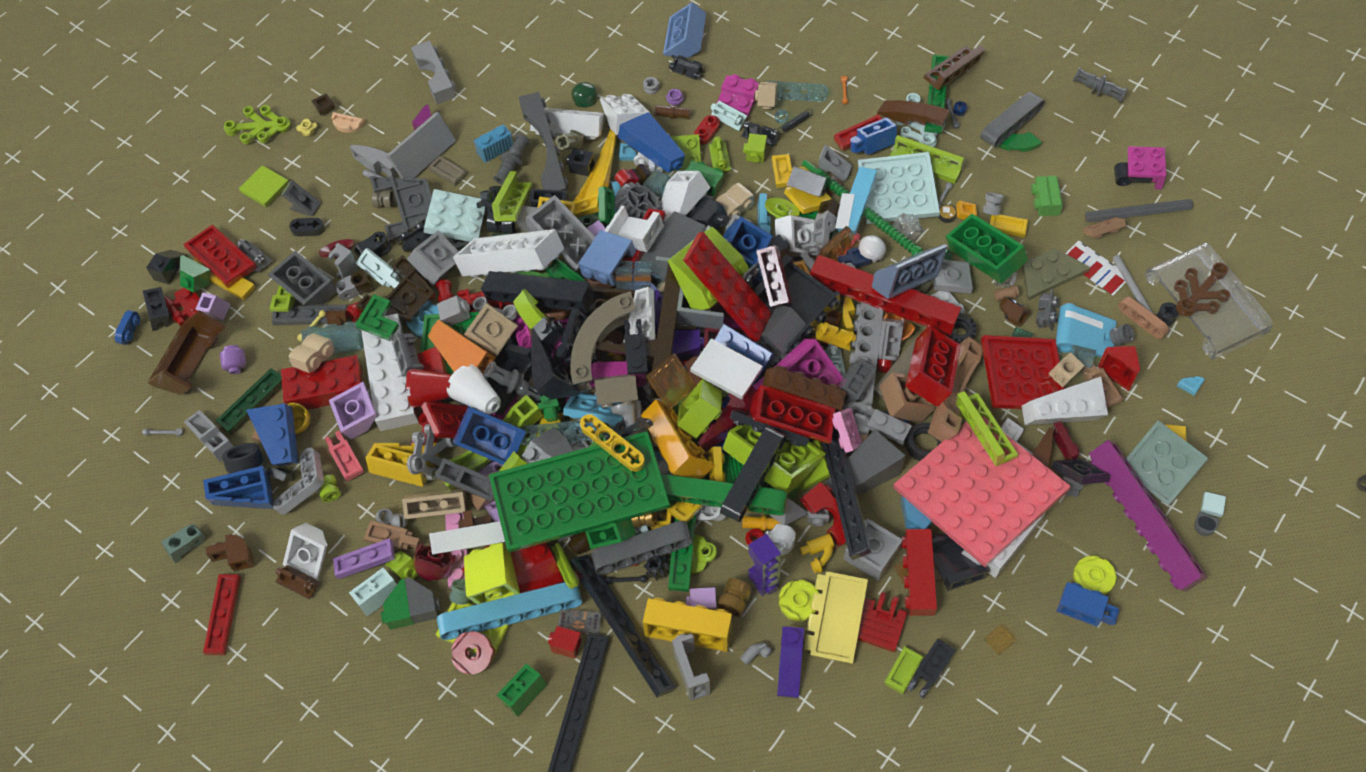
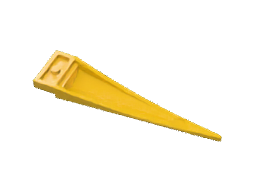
M611 129L589 177L573 201L576 202L574 215L576 218L599 212L598 188L603 186L608 188L617 138V135Z

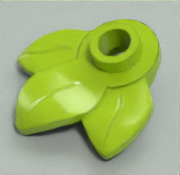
M694 535L691 574L703 571L707 563L714 561L717 556V548L700 535ZM709 549V553L704 555L705 550Z

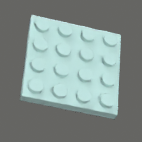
M929 152L858 160V169L859 167L877 170V176L866 205L867 208L870 207L871 210L882 216V219H885L886 222L939 216L940 211Z

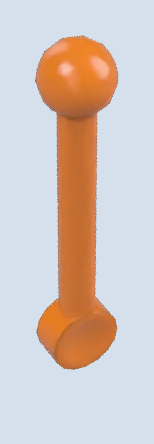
M847 76L841 77V82L843 83V104L848 103L846 93Z

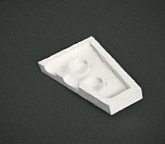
M646 287L635 290L633 301L636 311L630 312L629 316L630 334H638L636 319H641L645 342L655 339L654 290Z

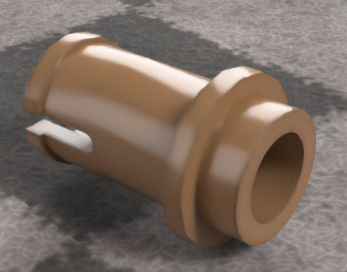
M1017 285L994 290L996 302L1001 301L1004 296L1016 299L1019 296Z

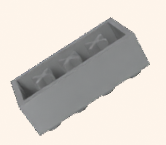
M554 195L526 217L527 227L532 232L555 229L564 247V250L559 253L557 259L565 262L574 272L582 274L578 263L595 239V236Z

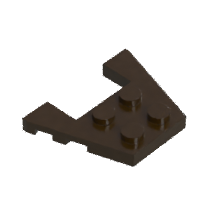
M402 255L392 265V269L404 276V278L385 298L390 300L392 304L385 316L398 313L400 320L412 323L433 300L435 294L424 279L418 275L415 268L409 264L406 257ZM366 293L356 304L357 309L364 311L372 296Z

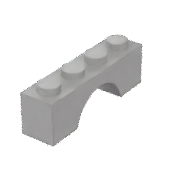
M429 40L411 47L419 70H429L435 73L428 81V85L436 105L455 98V84L453 80H449V72L443 68L445 65L442 58H438L439 53L436 46L433 47Z

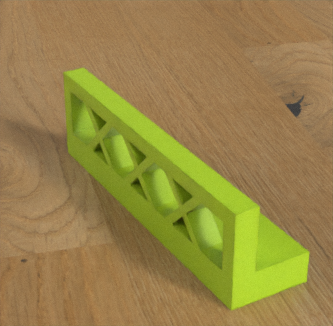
M899 135L896 136L894 149L890 156L921 153L917 149L929 152L933 177L953 184L956 183L962 170L963 157ZM899 143L905 144L907 147L901 146ZM950 161H955L958 163V165L953 164Z
M517 171L509 172L492 204L494 221H516L533 188L532 182H518Z
M965 391L957 394L956 406L994 465L999 466L1018 458V453L979 394L976 393L969 397ZM973 401H976L978 403V410H976L975 406L973 405ZM982 417H985L989 420L988 426L986 425ZM991 432L997 433L999 435L998 441L995 439ZM1002 448L1008 449L1010 454L1004 456L1005 453Z

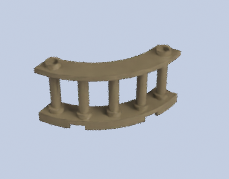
M631 291L611 298L599 306L587 318L577 334L571 354L570 374L573 385L577 384L581 393L592 391L589 381H592L591 363L596 353V342H601L610 333L625 326L624 320H629L630 312L636 311Z

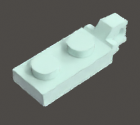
M366 248L356 261L358 266L383 286L395 288L401 282L397 277L399 274L369 248Z

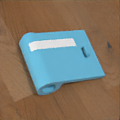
M1071 303L1062 305L1059 309L1056 333L1057 351L1070 353L1075 349H1079L1102 358L1107 347H1114L1110 339V330L1116 327L1117 321L1077 307Z

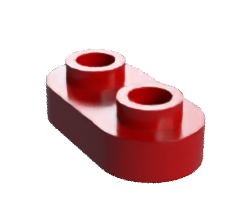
M708 115L696 128L694 135L699 134L700 145L708 144L720 128L719 118L714 115Z

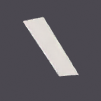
M842 193L835 228L848 229L855 194Z

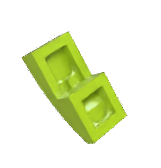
M279 285L277 294L272 297L269 310L270 312H289L296 298Z
M526 289L513 301L519 315L530 329L543 317L547 318L536 307L538 301Z

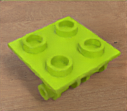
M699 134L670 136L685 154L683 166L679 170L674 171L686 170L692 160L701 162Z

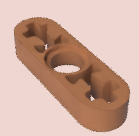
M1125 297L1118 304L1119 310L1153 337L1162 339L1169 332L1165 322L1133 298Z

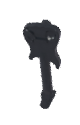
M639 417L635 423L625 429L623 427V420L618 422L615 427L610 426L609 428L624 438L639 429L652 427L653 422L650 419ZM604 432L603 435L607 441L610 438V434Z

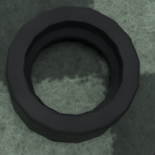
M931 423L917 424L911 428L906 441L907 450L918 461H921L931 451L919 449L915 446L914 439L920 434L930 435L928 431ZM936 439V440H937V446H938V445L941 444L942 442H941L940 440Z
M244 443L228 449L222 455V460L226 471L234 473L260 466L263 462V456L257 444Z

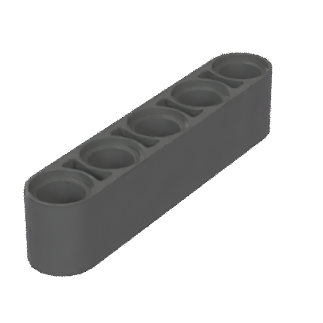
M1029 91L983 129L980 139L993 147H998L1039 113L1045 104V100Z
M678 521L633 536L623 542L597 548L592 551L591 555L596 573L602 575L646 561L652 556H661L685 548L692 543L687 523L685 521Z

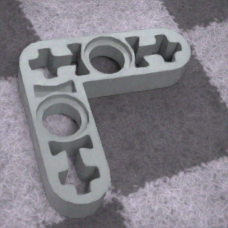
M311 447L305 449L300 456L302 479L274 501L273 509L281 515L288 513L317 491L324 482L320 454Z

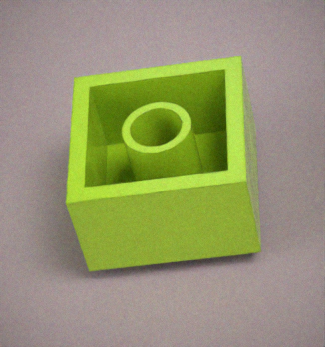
M702 379L679 405L677 426L695 438L701 433L704 434L709 428V423L713 419L716 420L722 412V391L705 379Z

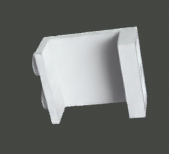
M621 206L610 224L606 227L605 232L633 241L635 250L648 252L663 229L664 224L658 212H653L648 220L629 217L625 206Z

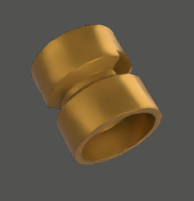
M728 578L724 587L725 593L720 596L716 606L718 609L728 611L734 617H741L746 605L745 602L748 601L753 589L749 584L740 579Z

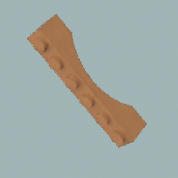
M970 337L960 343L961 347L952 394L938 407L936 406L928 431L930 435L941 442L951 439L959 432L962 417L960 410L956 406L957 394L964 391L983 352L982 345Z

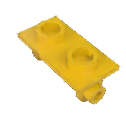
M827 322L818 324L816 327L817 340L850 351V342H854L856 339L854 332L844 329L838 331V327Z

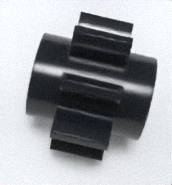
M660 556L650 557L647 560V564L644 565V568L647 570L646 575L649 578L654 577L656 581L659 578H666V574L670 570V566L667 564L668 559L665 556L662 558Z

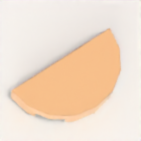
M336 112L332 114L333 124L341 132H354L365 124V120Z

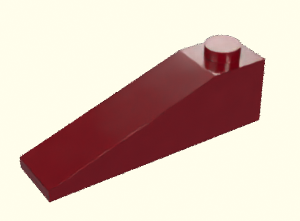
M753 385L743 399L731 393L729 394L730 400L725 408L721 406L722 412L716 419V423L712 422L709 425V428L698 442V446H701L705 452L726 439L729 431L738 426L730 419L733 407L750 413L752 396L756 392Z

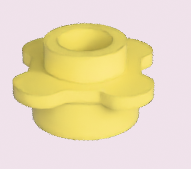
M304 119L296 129L298 132H302L304 136H311L314 134L317 124L310 122L309 119Z

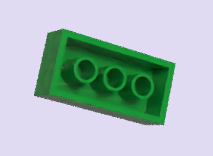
M974 214L969 215L945 236L951 252L1000 284L1028 261L1024 245Z

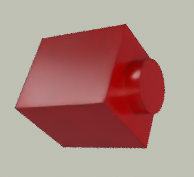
M556 626L555 631L550 633L548 644H550L553 653L576 659L583 639L580 632Z

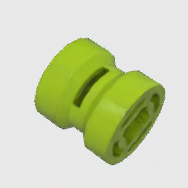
M333 475L323 476L324 482L318 489L321 491V500L323 502H332L341 496L339 488L336 487V478Z

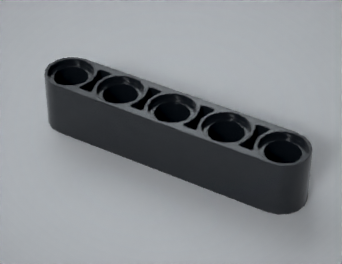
M769 427L764 429L721 506L720 514L737 522L742 521L785 443L786 435Z

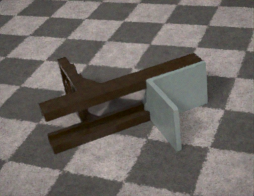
M656 256V267L667 268L657 338L646 342L645 350L647 368H652L650 397L664 400L667 392L676 324L720 330L723 326L724 313L683 308L684 293L667 261L670 258ZM609 340L596 342L595 352L597 361H626L625 343H621V345L613 344Z

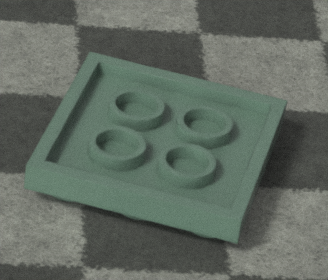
M1157 421L1126 459L1146 489L1170 506L1209 458L1160 421Z

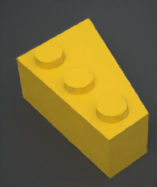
M374 443L365 457L369 473L424 487L428 480L424 473L420 472L413 475L407 468V460L410 455H413L415 443H412V446H400L399 443ZM422 446L421 454L424 453L425 446ZM429 461L425 462L426 466L430 468H434L436 466Z

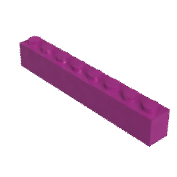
M1107 440L1089 453L1092 458L1090 460L1091 464L1111 475L1109 482L1104 483L1114 491L1112 495L1115 500L1123 504L1125 515L1130 520L1133 519L1137 525L1135 526L1136 531L1141 537H1145L1148 542L1146 545L1152 554L1156 553L1160 559L1158 561L1160 567L1165 572L1168 571L1172 577L1170 579L1172 585L1177 590L1188 591L1207 579L1197 561L1116 443Z

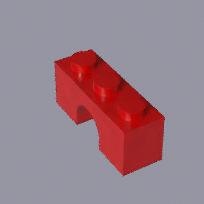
M820 482L804 495L800 502L810 514H815L820 510H827L832 514L834 522L826 533L830 534L832 540L840 547L846 540L836 499L832 495L833 491L827 484L823 485Z

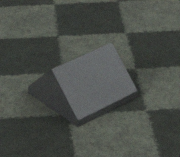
M776 307L760 339L784 356L788 352L787 345L804 328L806 323L791 307Z

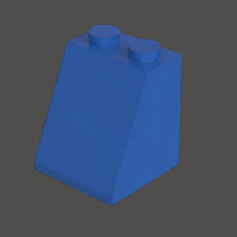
M740 217L727 228L723 238L743 256L748 268H751L759 261L756 250L767 248L772 235Z

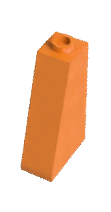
M440 320L436 322L428 335L454 372L461 366L468 367L470 366L469 364H473L484 376L486 367L496 358Z

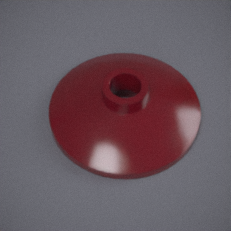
M343 239L332 242L321 248L319 255L329 258L330 252L336 247L337 243L350 250L354 246V241Z

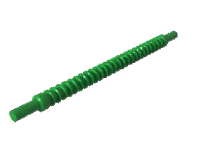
M807 160L802 162V166L810 172L831 179V176L824 173L821 168L817 169ZM831 179L827 188H830L834 194H837L838 197L842 196V193L850 194L849 190H846L841 184L838 185L837 181ZM866 205L863 217H866L871 223L874 222L878 229H881L882 232L885 231L886 235L889 234V237L893 241L896 240L897 244L900 243L901 247L904 246L905 250L908 249L912 256L923 251L920 246H916V243H913L912 240L901 234V231H897V228H894L893 225L882 219V216H879L870 207L867 208Z

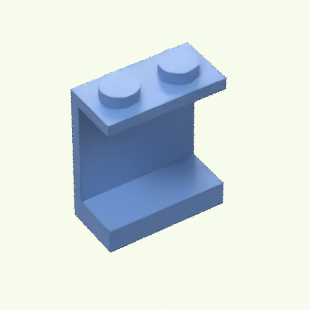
M600 230L578 263L582 275L588 279L593 278L603 284L614 286L616 281L613 273L624 255L633 257L636 253L633 241Z

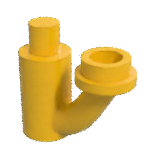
M826 534L807 541L805 546L799 548L802 555L807 553L814 555L824 551L820 560L815 558L811 562L814 573H822V568L832 556L834 543L831 535Z

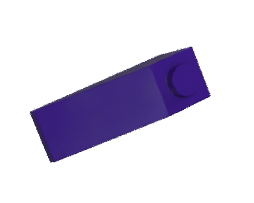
M782 627L777 696L799 698L804 628Z

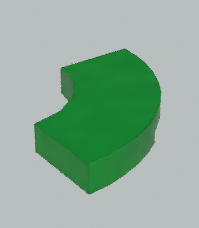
M1027 132L1025 134H1012L998 147L1007 151L1020 150L1021 152H1027L1039 148L1042 142L1031 132Z

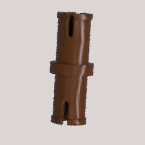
M655 105V116L670 117V119L674 117L689 119L690 108L675 107V105H671V107Z

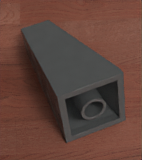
M876 430L848 458L857 496L899 476L902 472L905 455ZM829 478L825 484L833 491L832 495L835 498L831 478Z

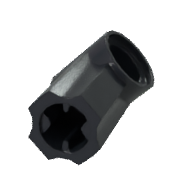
M1120 162L1114 166L1115 183L1118 186H1127L1131 182L1150 183L1152 178L1129 177L1128 163Z

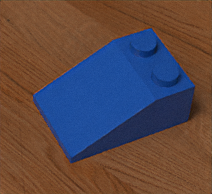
M468 406L453 439V443L503 465L513 452L517 453L526 431Z

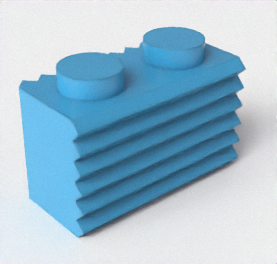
M504 124L473 140L476 152L484 163H487L490 159L493 160L499 154L505 153L513 145L511 133Z

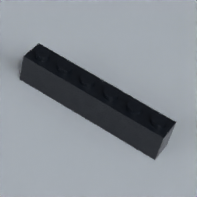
M489 271L481 287L483 294L490 301L513 303L518 295L526 289L538 301L537 307L569 311L578 308L581 312L585 313L588 312L595 296L590 283L586 281L579 282L569 279L562 280L552 277L545 278L535 275L511 274L502 271Z

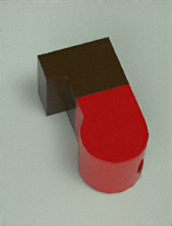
M638 164L635 169H622L618 171L615 175V180L621 187L630 182L634 184L638 182L641 186L644 184L646 187L652 173L644 164Z

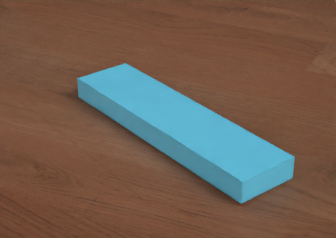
M859 167L850 194L855 195L848 229L838 228L839 232L856 235L877 176V170Z

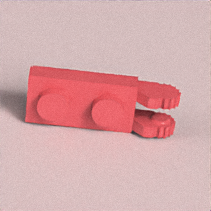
M337 431L335 433L340 443L333 446L331 438L327 436L324 439L347 482L364 473L347 440H344L340 431Z

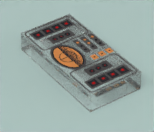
M560 610L558 626L582 634L593 633L599 635L602 614L601 612Z

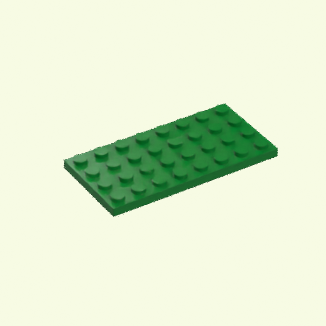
M648 431L623 438L644 455L645 465L643 469L637 472L629 470L602 447L595 445L489 474L508 553L606 526L616 521L620 522L670 508ZM621 444L614 448L616 453H623L626 450V447ZM629 452L628 457L631 458L632 464H639V458L633 459Z

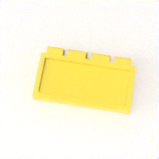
M827 571L826 575L817 574L815 589L821 590L822 594L814 593L811 610L819 611L818 615L810 614L807 631L815 632L814 636L806 634L803 647L804 650L811 651V656L853 664L868 579Z

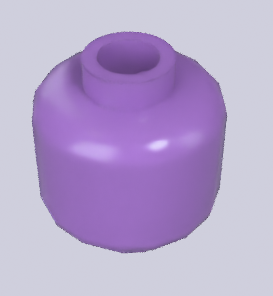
M238 345L226 346L220 352L221 367L223 370L229 371V374H238L246 367L245 351L239 348Z

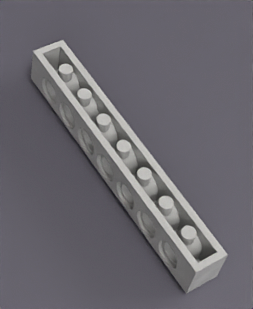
M861 302V304H857L856 315H859V320H855L854 331H857L855 341L852 342V347H855V352H851L849 363H854L862 358L876 369L883 310ZM876 371L859 398L862 402H856L855 400L844 402L843 410L851 408L853 415L859 413L865 415L870 420V416L861 412L859 406L863 403L872 407ZM856 422L859 433L868 435L869 429Z

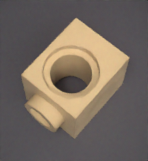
M1070 352L1049 372V375L1064 387L1085 365Z

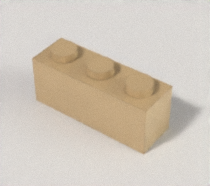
M461 489L405 495L402 499L405 519L461 513L468 508L466 491Z

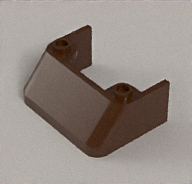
M197 311L181 325L149 378L148 384L179 395L187 393L192 386L190 377L206 349L210 346H215L219 339L217 335L226 326L202 311Z

